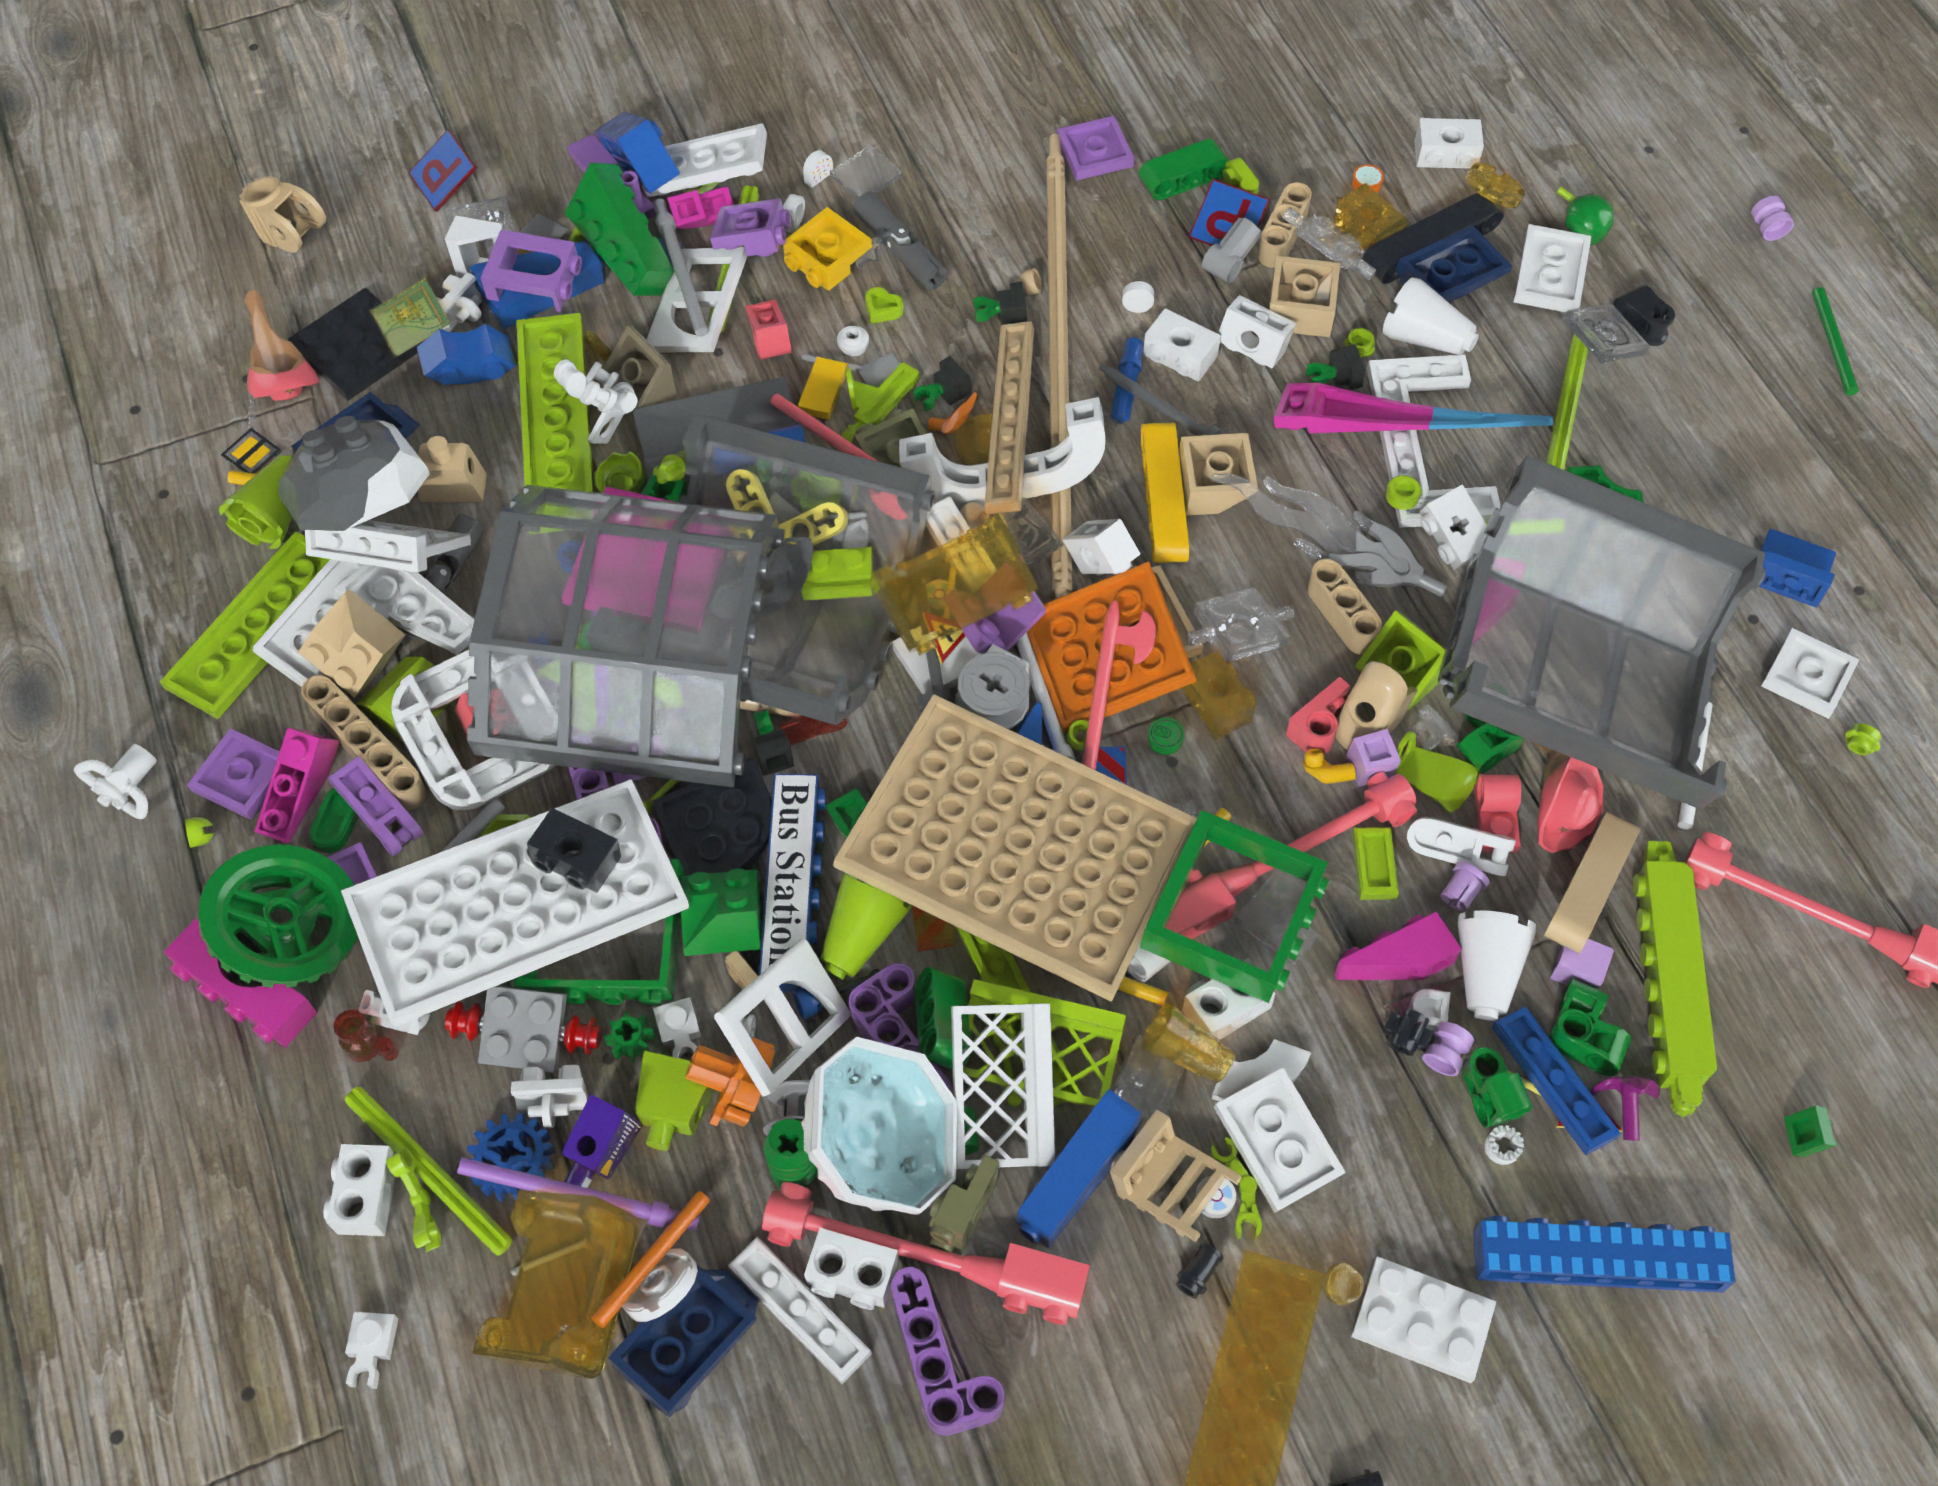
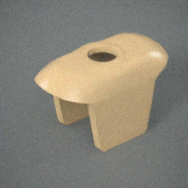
M1375 661L1367 663L1337 718L1338 728L1335 738L1340 745L1348 750L1353 738L1388 729L1389 733H1391L1402 721L1418 689L1413 686L1407 688L1405 680L1393 668ZM1362 702H1367L1374 707L1375 718L1372 721H1365L1358 716L1357 707Z

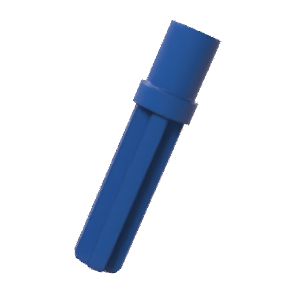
M1132 337L1125 341L1123 355L1118 368L1120 373L1137 383L1138 374L1141 372L1142 367L1141 358L1144 343L1142 340ZM1116 385L1111 418L1117 420V423L1122 424L1123 421H1129L1134 395L1119 385Z

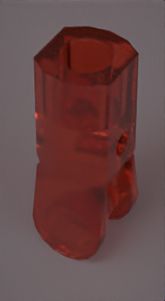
M801 715L779 723L780 730L783 729L790 746L819 735L839 731L847 725V720L845 718L838 725L827 722L818 723L820 720Z

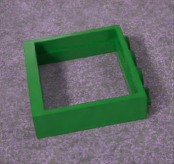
M1201 810L1146 925L1140 948L1269 1003L1274 990L1283 991L1291 972L1284 969L1287 960L1295 961L1304 940L1297 937L1300 929L1309 930L1317 911L1316 908L1311 907L1314 897L1321 900L1330 880L1323 876L1328 862ZM1207 840L1307 881L1269 972L1166 928Z
M669 859L681 885L682 876H684L683 867L679 859ZM681 912L665 918L659 980L537 979V969L515 978L514 988L567 994L566 1003L584 1004L586 1000H601L605 1004L619 1005L624 1000H639L642 1004L658 1005L662 1000L673 1001Z

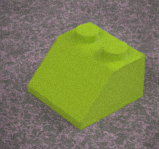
M423 657L403 658L356 704L357 708L404 743L393 721L391 710L393 696L404 678L410 674L414 677L434 667V665ZM451 702L431 711L434 718H436Z

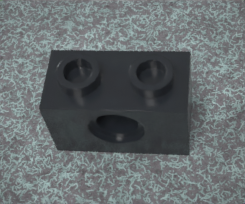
M552 807L527 842L531 862L536 868L549 874L553 871L565 877V880L575 888L584 890L586 887L596 893L599 892L621 858L617 838ZM571 850L580 851L575 856H565Z

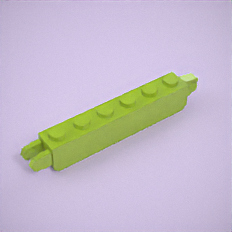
M1648 841L1644 847L1643 867L1633 878V894L1635 897H1639L1640 908L1636 915V925L1638 931L1643 932L1644 943H1642L1640 948V961L1642 966H1646L1647 978L1644 982V997L1646 1001H1650L1651 1014L1648 1018V1034L1650 1037H1654L1655 1051L1652 1054L1651 1062L1652 1071L1654 1074H1658L1659 1087L1668 1088L1672 1111L1684 1118L1685 1116L1692 1115L1696 1109L1695 1107L1701 1105L1704 1096L1702 1095L1703 1085L1717 1070L1693 869L1685 862H1676L1671 842Z

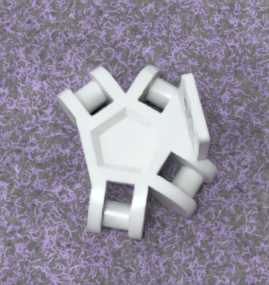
M567 359L561 360L554 370V377L557 382L565 388L569 395L580 399V402L587 406L592 404L598 407V410L602 412L588 437V441L591 444H607L623 415L632 411L637 406V396L634 393L633 387L627 382H620L615 385L619 374L615 372L612 374L601 368L602 364L597 361L585 377L580 370L576 369L572 361ZM594 380L602 383L604 387L600 388V384L595 382ZM610 421L607 430L600 435L602 428Z

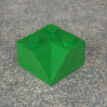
M733 869L729 872L711 874L697 872L692 875L682 876L681 887L689 904L688 909L681 911L684 956L761 949L762 905L757 869Z

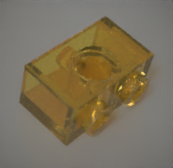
M1366 183L1337 200L1333 220L1341 231L1349 235L1365 251L1375 243L1405 229L1408 221Z
M1216 651L1190 664L1197 682L1180 689L1215 740L1252 722L1256 699L1252 691L1248 687L1244 688L1237 679L1236 670L1231 662L1225 661L1220 653ZM1214 692H1222L1225 695L1219 696L1214 694Z

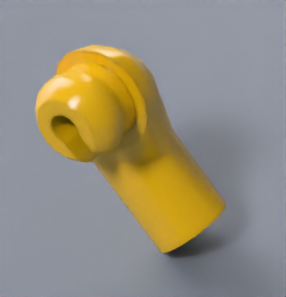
M1312 748L1305 752L1303 761L1305 771L1321 783L1330 784L1356 779L1353 762L1331 765L1324 759L1320 749Z

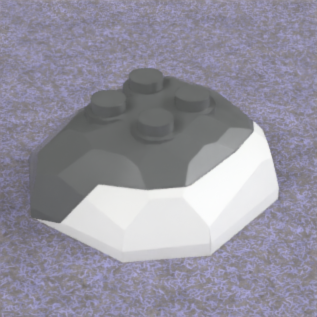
M344 416L332 425L322 429L310 430L302 436L303 441L300 447L290 459L279 480L278 495L300 530L345 531L409 503L430 473L424 462L393 424L379 420H355L353 416Z

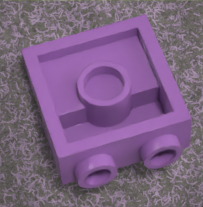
M780 198L721 207L710 237L713 250L721 248L733 250L744 245L747 256L758 255L765 257L778 252L779 245L786 244L785 229L791 227L789 211L783 209Z

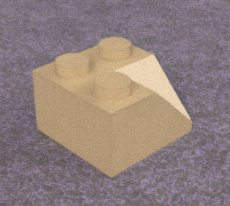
M1276 256L1269 310L1297 323L1293 333L1330 338L1336 311L1340 263Z
M1248 433L1181 437L1179 458L1186 516L1219 514L1257 493L1258 485Z
M348 589L312 629L298 653L355 698L378 677L406 634Z

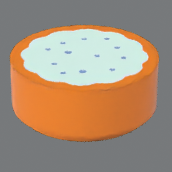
M1361 165L1354 170L1352 187L1364 195L1375 194L1382 188L1384 174L1381 169L1374 165Z

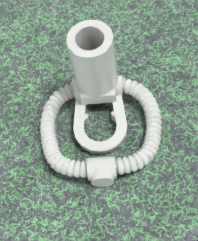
M132 744L113 768L98 760H86L75 765L74 772L85 784L91 786L90 790L97 795L100 794L97 801L101 805L108 807L112 803L111 805L118 810L123 809V811L137 819L146 818L148 801L144 792L137 788V785L157 762L156 758L147 750L137 744ZM93 770L105 777L103 779L96 778L89 771ZM128 795L133 797V799L136 802V805L131 804V802H128Z

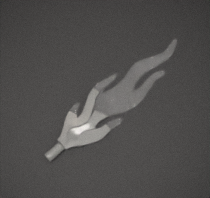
M1214 474L1211 477V481L1230 485L1239 490L1257 513L1267 522L1295 529L1316 540L1325 551L1303 538H1297L1294 541L1296 547L1304 551L1315 561L1332 559L1338 562L1343 569H1367L1372 571L1357 572L1353 576V580L1360 584L1373 587L1408 586L1411 588L1418 585L1439 597L1443 595L1447 588L1446 584L1423 573L1425 568L1416 561L1412 552L1398 534L1392 529L1372 521L1359 511L1355 510L1353 512L1352 519L1360 529L1374 537L1377 542L1367 539L1332 502L1318 494L1280 485L1270 476H1266L1263 483L1270 492L1305 509V511H1299L1274 502L1246 478L1234 474Z

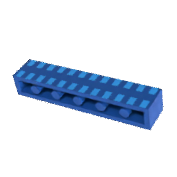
M1489 1216L1481 1220L1473 1231L1476 1280L1718 1293L1725 1292L1736 1282L1730 1233L1715 1232V1228L1710 1226H1696L1690 1228L1689 1231L1674 1230V1227L1669 1224H1655L1645 1229L1633 1228L1632 1224L1628 1222H1613L1604 1227L1592 1226L1591 1222L1587 1220H1572L1564 1225L1551 1224L1550 1220L1546 1218L1527 1219L1524 1223L1510 1222L1509 1218L1505 1216Z

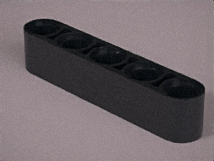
M1477 192L1375 243L1365 252L1362 262L1382 284L1391 283L1400 278L1396 269L1400 258L1471 226H1474L1484 236L1501 223L1504 213L1483 192Z

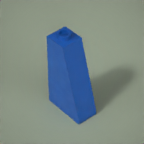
M586 241L575 243L577 255L582 260V266L579 275H575L573 279L570 298L605 283L602 269L605 268L604 260L596 251H592ZM535 251L518 255L512 270L536 275H549L558 270L561 261L555 255ZM487 262L469 266L471 274L476 278L474 281L476 289L480 292L481 297L503 330L517 324L516 320L530 318L555 306L551 297L505 289L500 301L488 300L481 281V276Z
M1110 1089L1103 1095L1017 1211V1224L1020 1225L1018 1229L1030 1242L1038 1244L1040 1241L1049 1248L1110 1173L1111 1164L1115 1156L1121 1150L1126 1151L1134 1140L1135 1132L1140 1123L1141 1113Z

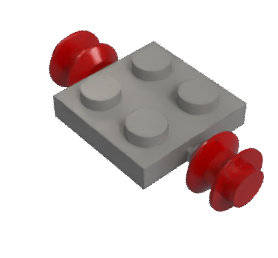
M494 986L487 989L484 1013L479 1003H474L471 1009L467 1010L464 1009L462 1001H457L453 1008L447 1010L445 1016V1030L450 1031L452 1039H457L462 1032L466 1033L468 1040L472 1042L482 1031L478 1063L521 1069L539 1067L544 1069L545 1072L554 1073L558 1071L561 1041H564L570 1054H573L577 1047H584L585 1054L590 1056L593 1049L600 1047L602 1040V1026L597 1025L595 1017H591L587 1024H583L580 1022L579 1016L574 1015L567 1025H563L567 994Z

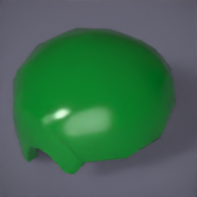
M1591 193L1578 196L1567 207L1565 227H1569L1574 233L1591 236L1590 246L1601 243L1613 226L1614 212L1612 206L1607 200L1596 194Z

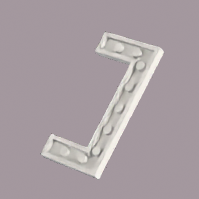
M1465 354L1369 360L1367 365L1372 396L1410 403L1408 392L1469 388L1471 382ZM1416 430L1379 431L1389 481L1396 476H1410L1419 482L1422 490L1419 502L1415 507L1408 510L1395 508L1399 528L1421 527L1420 517L1422 516L1419 512L1428 503L1453 489L1429 490ZM1496 486L1465 488L1484 521L1489 522L1495 508L1500 509L1501 507Z

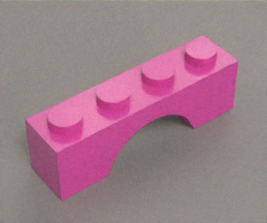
M195 918L164 951V954L173 963L169 969L185 983L190 979L197 982L199 985L196 989L212 1003L217 999L224 1002L226 1006L223 1009L239 1023L247 1019L255 1025L251 1030L264 1042L270 1044L274 1039L286 1048L317 1014L316 1010L307 998L292 987L286 988V984H274L273 988L263 987V985L242 987L233 984L230 980V972L228 973L221 967V962L216 957L212 958L207 952V945L201 939L199 933V921Z

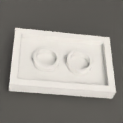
M1529 224L1525 235L1513 302L1577 315L1581 302L1591 236Z
M1284 1068L1273 1072L1214 1105L1216 1113L1274 1213L1346 1173Z
M1377 1256L1351 1337L1472 1383L1476 1377L1496 1301Z

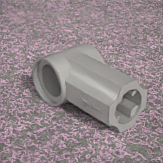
M1238 218L1220 244L1216 243L1208 249L1202 260V268L1227 284H1231L1241 272L1244 258L1261 237V230L1250 220Z

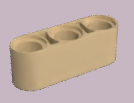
M1295 182L1284 188L1262 231L1258 255L1262 265L1274 268L1276 256L1288 257L1307 220L1312 194L1311 189L1307 185Z
M1332 559L1319 560L1312 567L1308 594L1348 649L1353 653L1363 655L1382 629V620L1338 562Z

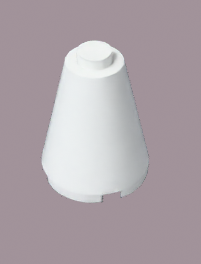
M1410 278L1394 300L1397 303L1394 313L1388 312L1386 316L1383 334L1390 339L1457 355H1462L1465 351L1470 352L1479 337V334L1475 333L1477 326L1423 280Z
M1474 911L1473 918L1466 919L1465 912L1459 914L1458 932L1460 947L1462 948L1461 958L1467 1009L1475 1012V1018L1485 1021H1497L1499 1015L1507 1014L1536 934V924L1533 921L1528 920V926L1518 923L1519 916L1496 911Z

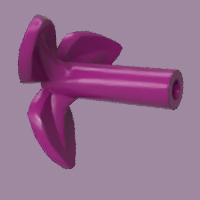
M1629 1076L1608 1078L1594 1086L1590 1091L1593 1096L1610 1089H1615L1622 1095L1623 1140L1640 1141L1638 1094L1646 1093L1658 1098L1660 1094L1659 1085L1647 1078Z

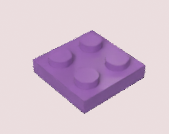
M1115 116L1057 129L1062 151L1076 181L1134 167V156Z
M230 728L187 786L192 792L251 820L264 803L280 751Z

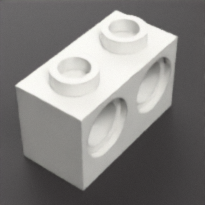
M1249 958L1243 960L1244 962L1254 966V964L1251 962ZM1212 979L1207 983L1201 980L1186 991L1182 1011L1209 1047L1271 1009L1275 992H1273L1270 1002L1267 1003L1251 995L1240 994L1234 988ZM1213 1004L1220 1011L1215 1014L1207 1013L1201 1006Z
M341 1144L339 1157L334 1158L331 1167V1178L334 1182L332 1195L326 1198L324 1204V1219L336 1234L385 1236L395 1176L390 1172L386 1159L394 1154L389 1146ZM371 1164L369 1171L365 1175L355 1177L359 1167ZM364 1203L362 1210L357 1215L348 1217V1212L353 1205Z
M819 1228L804 1273L806 1283L812 1287L811 1291L826 1298H834L835 1294L851 1298L850 1303L863 1309L873 1310L874 1306L885 1308L891 1290V1282L899 1265L898 1250ZM828 1259H838L843 1263L841 1269L833 1274H827L821 1270L822 1264ZM868 1270H876L882 1275L878 1283L870 1286L861 1283L859 1279Z

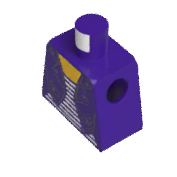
M590 1094L562 1152V1155L574 1161L564 1182L588 1188L595 1174L609 1180L643 1125L627 1112Z

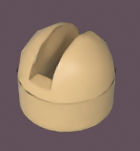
M1036 268L1026 270L1019 275L1017 282L1023 283L1024 295L1030 296L1042 292V281Z
M969 502L960 510L972 532L980 530L987 523L990 514H987L986 509L977 502Z

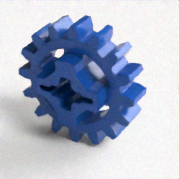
M518 1113L514 1122H510L506 1114H502L501 1124L495 1125L489 1119L486 1121L489 1130L485 1134L480 1131L474 1133L479 1141L478 1145H469L467 1147L469 1154L475 1157L471 1160L546 1178L543 1173L544 1169H554L555 1166L552 1159L547 1157L556 1153L553 1144L548 1143L551 1138L546 1128L539 1130L540 1124L535 1118L526 1125V1119L521 1113ZM526 1137L535 1143L536 1151L526 1147ZM470 1177L476 1186L482 1185L481 1191L487 1197L495 1191V1196L500 1202L505 1200L507 1193H511L515 1201H520L521 1191L523 1189ZM528 1191L531 1195L535 1194V1192Z

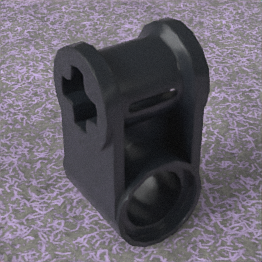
M1641 285L1616 298L1613 302V312L1616 318L1633 331L1643 343L1650 346H1659L1666 342L1668 337L1667 328L1674 321L1675 311L1660 299L1649 286Z

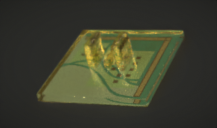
M423 278L371 310L395 357L430 337L438 329H443L451 324L426 278Z

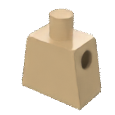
M434 436L427 443L420 445L418 456L427 466L430 473L418 489L420 502H483L487 474L469 445L465 443H447V440L442 436Z

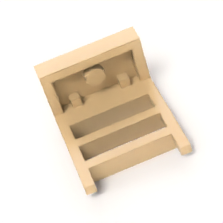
M1156 1110L1149 1120L1145 1119L1140 1123L1135 1132L1134 1140L1126 1151L1121 1150L1115 1156L1110 1170L1117 1195L1123 1200L1125 1198L1136 1204L1139 1210L1149 1212L1156 1217L1158 1222L1168 1224L1176 1229V1233L1182 1237L1185 1235L1195 1242L1200 1237V1233L1191 1226L1224 1180L1228 1179L1237 1185L1242 1179L1240 1174L1176 1137L1170 1117L1159 1110ZM1188 1155L1195 1159L1161 1206L1158 1207L1153 1204L1152 1200L1184 1157ZM1205 1167L1215 1171L1182 1217L1177 1219L1171 1215Z

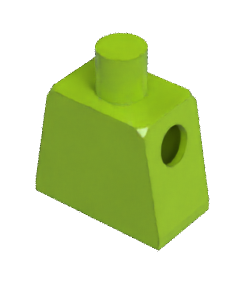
M644 1051L635 1113L641 1124L651 1127L646 1145L653 1149L668 1151L674 1132L689 1136L696 1132L716 1090L685 1079L690 1063L689 1060Z

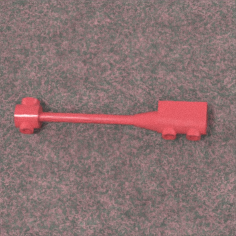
M1379 772L1366 783L1369 788L1364 792L1366 803L1287 845L1306 852L1371 816H1374L1381 823L1388 820L1393 827L1401 826L1417 813L1415 807L1416 796L1413 788L1401 774H1395L1388 778L1385 772ZM1256 861L1250 865L1245 864L1217 873L1211 872L1205 876L1202 875L1200 870L1192 871L1166 928L1193 939L1231 919L1236 905L1234 897L1254 883L1257 877L1274 868Z
M1703 832L1701 838L1694 840L1684 862L1693 869L1695 888L1708 890L1710 884L1718 887L1724 877L1867 940L1868 944L1898 963L1900 968L1909 971L1906 980L1912 984L1924 988H1929L1931 982L1938 984V929L1923 924L1914 929L1912 935H1908L1880 926L1873 927L1731 865L1733 853L1729 850L1732 843L1719 835Z
M783 1182L779 1191L773 1190L767 1202L762 1229L769 1231L767 1239L774 1244L790 1247L793 1238L802 1241L807 1230L818 1232L819 1228H823L898 1250V1254L903 1257L960 1272V1275L997 1293L998 1297L1005 1298L1003 1307L1009 1311L1025 1314L1028 1305L1044 1309L1043 1319L1054 1324L1066 1325L1068 1316L1077 1319L1090 1267L1088 1264L1013 1243L1009 1245L1006 1259L978 1255L961 1256L930 1246L812 1214L814 1202L810 1200L812 1192L801 1185Z

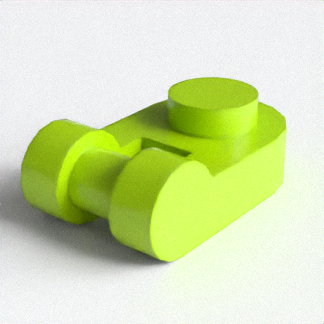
M1237 157L1226 162L1225 169L1223 170V178L1226 184L1254 194L1259 193V181L1242 158Z

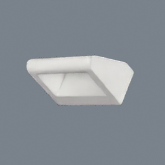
M455 216L445 237V242L457 277L462 278L467 272L471 274L469 266L488 261V258L479 256L475 242L492 238L495 245L500 230H503L500 223Z

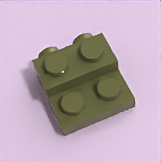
M913 408L904 413L902 409L896 410L884 418V422L876 426L873 423H869L860 427L855 432L856 435L853 438L852 444L881 463L901 468L899 440L927 434Z
M984 1155L979 1166L972 1164L962 1185L965 1189L951 1184L946 1195L941 1193L935 1199L929 1214L932 1216L929 1224L932 1227L930 1231L932 1239L929 1243L931 1247L949 1253L954 1252L962 1256L997 1185L999 1161Z

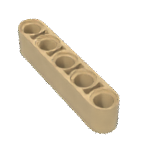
M323 675L308 678L302 685L301 694L314 717L336 740L340 741L341 746L354 759L359 756L406 810H413L422 806L427 798V789L416 768L331 679ZM390 762L388 765L381 767L383 764ZM412 785L410 788L402 790L405 786Z
M1606 811L1544 937L1580 954L1640 832V827Z

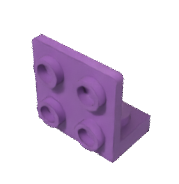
M1007 561L975 596L952 591L944 600L974 650L982 654L987 653L992 644L1009 651L1046 613V608L1017 564L1013 561Z

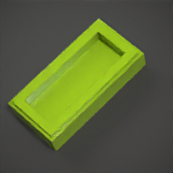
M1391 827L1354 828L1352 838L1359 900L1397 899L1399 892Z

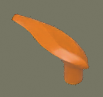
M974 392L946 419L930 417L928 429L944 434H951L958 430L968 418L975 403L977 393Z

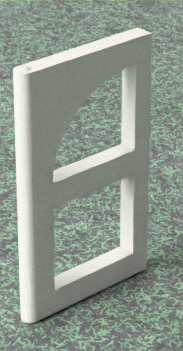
M738 247L733 250H726L724 248L714 250L713 248L681 249L688 272L691 266L696 264H731L721 291L695 292L700 308L715 307L707 328L708 333L705 336L686 333L676 326L674 320L676 308L687 307L676 273H673L665 288L646 339L659 353L714 352L747 259L744 247Z
M802 938L719 1010L714 1017L762 1096L771 1094L851 1015L808 941ZM794 984L806 989L822 1003L830 1016L808 1036L780 990L779 985ZM762 1000L765 1001L794 1049L772 1072L740 1022Z

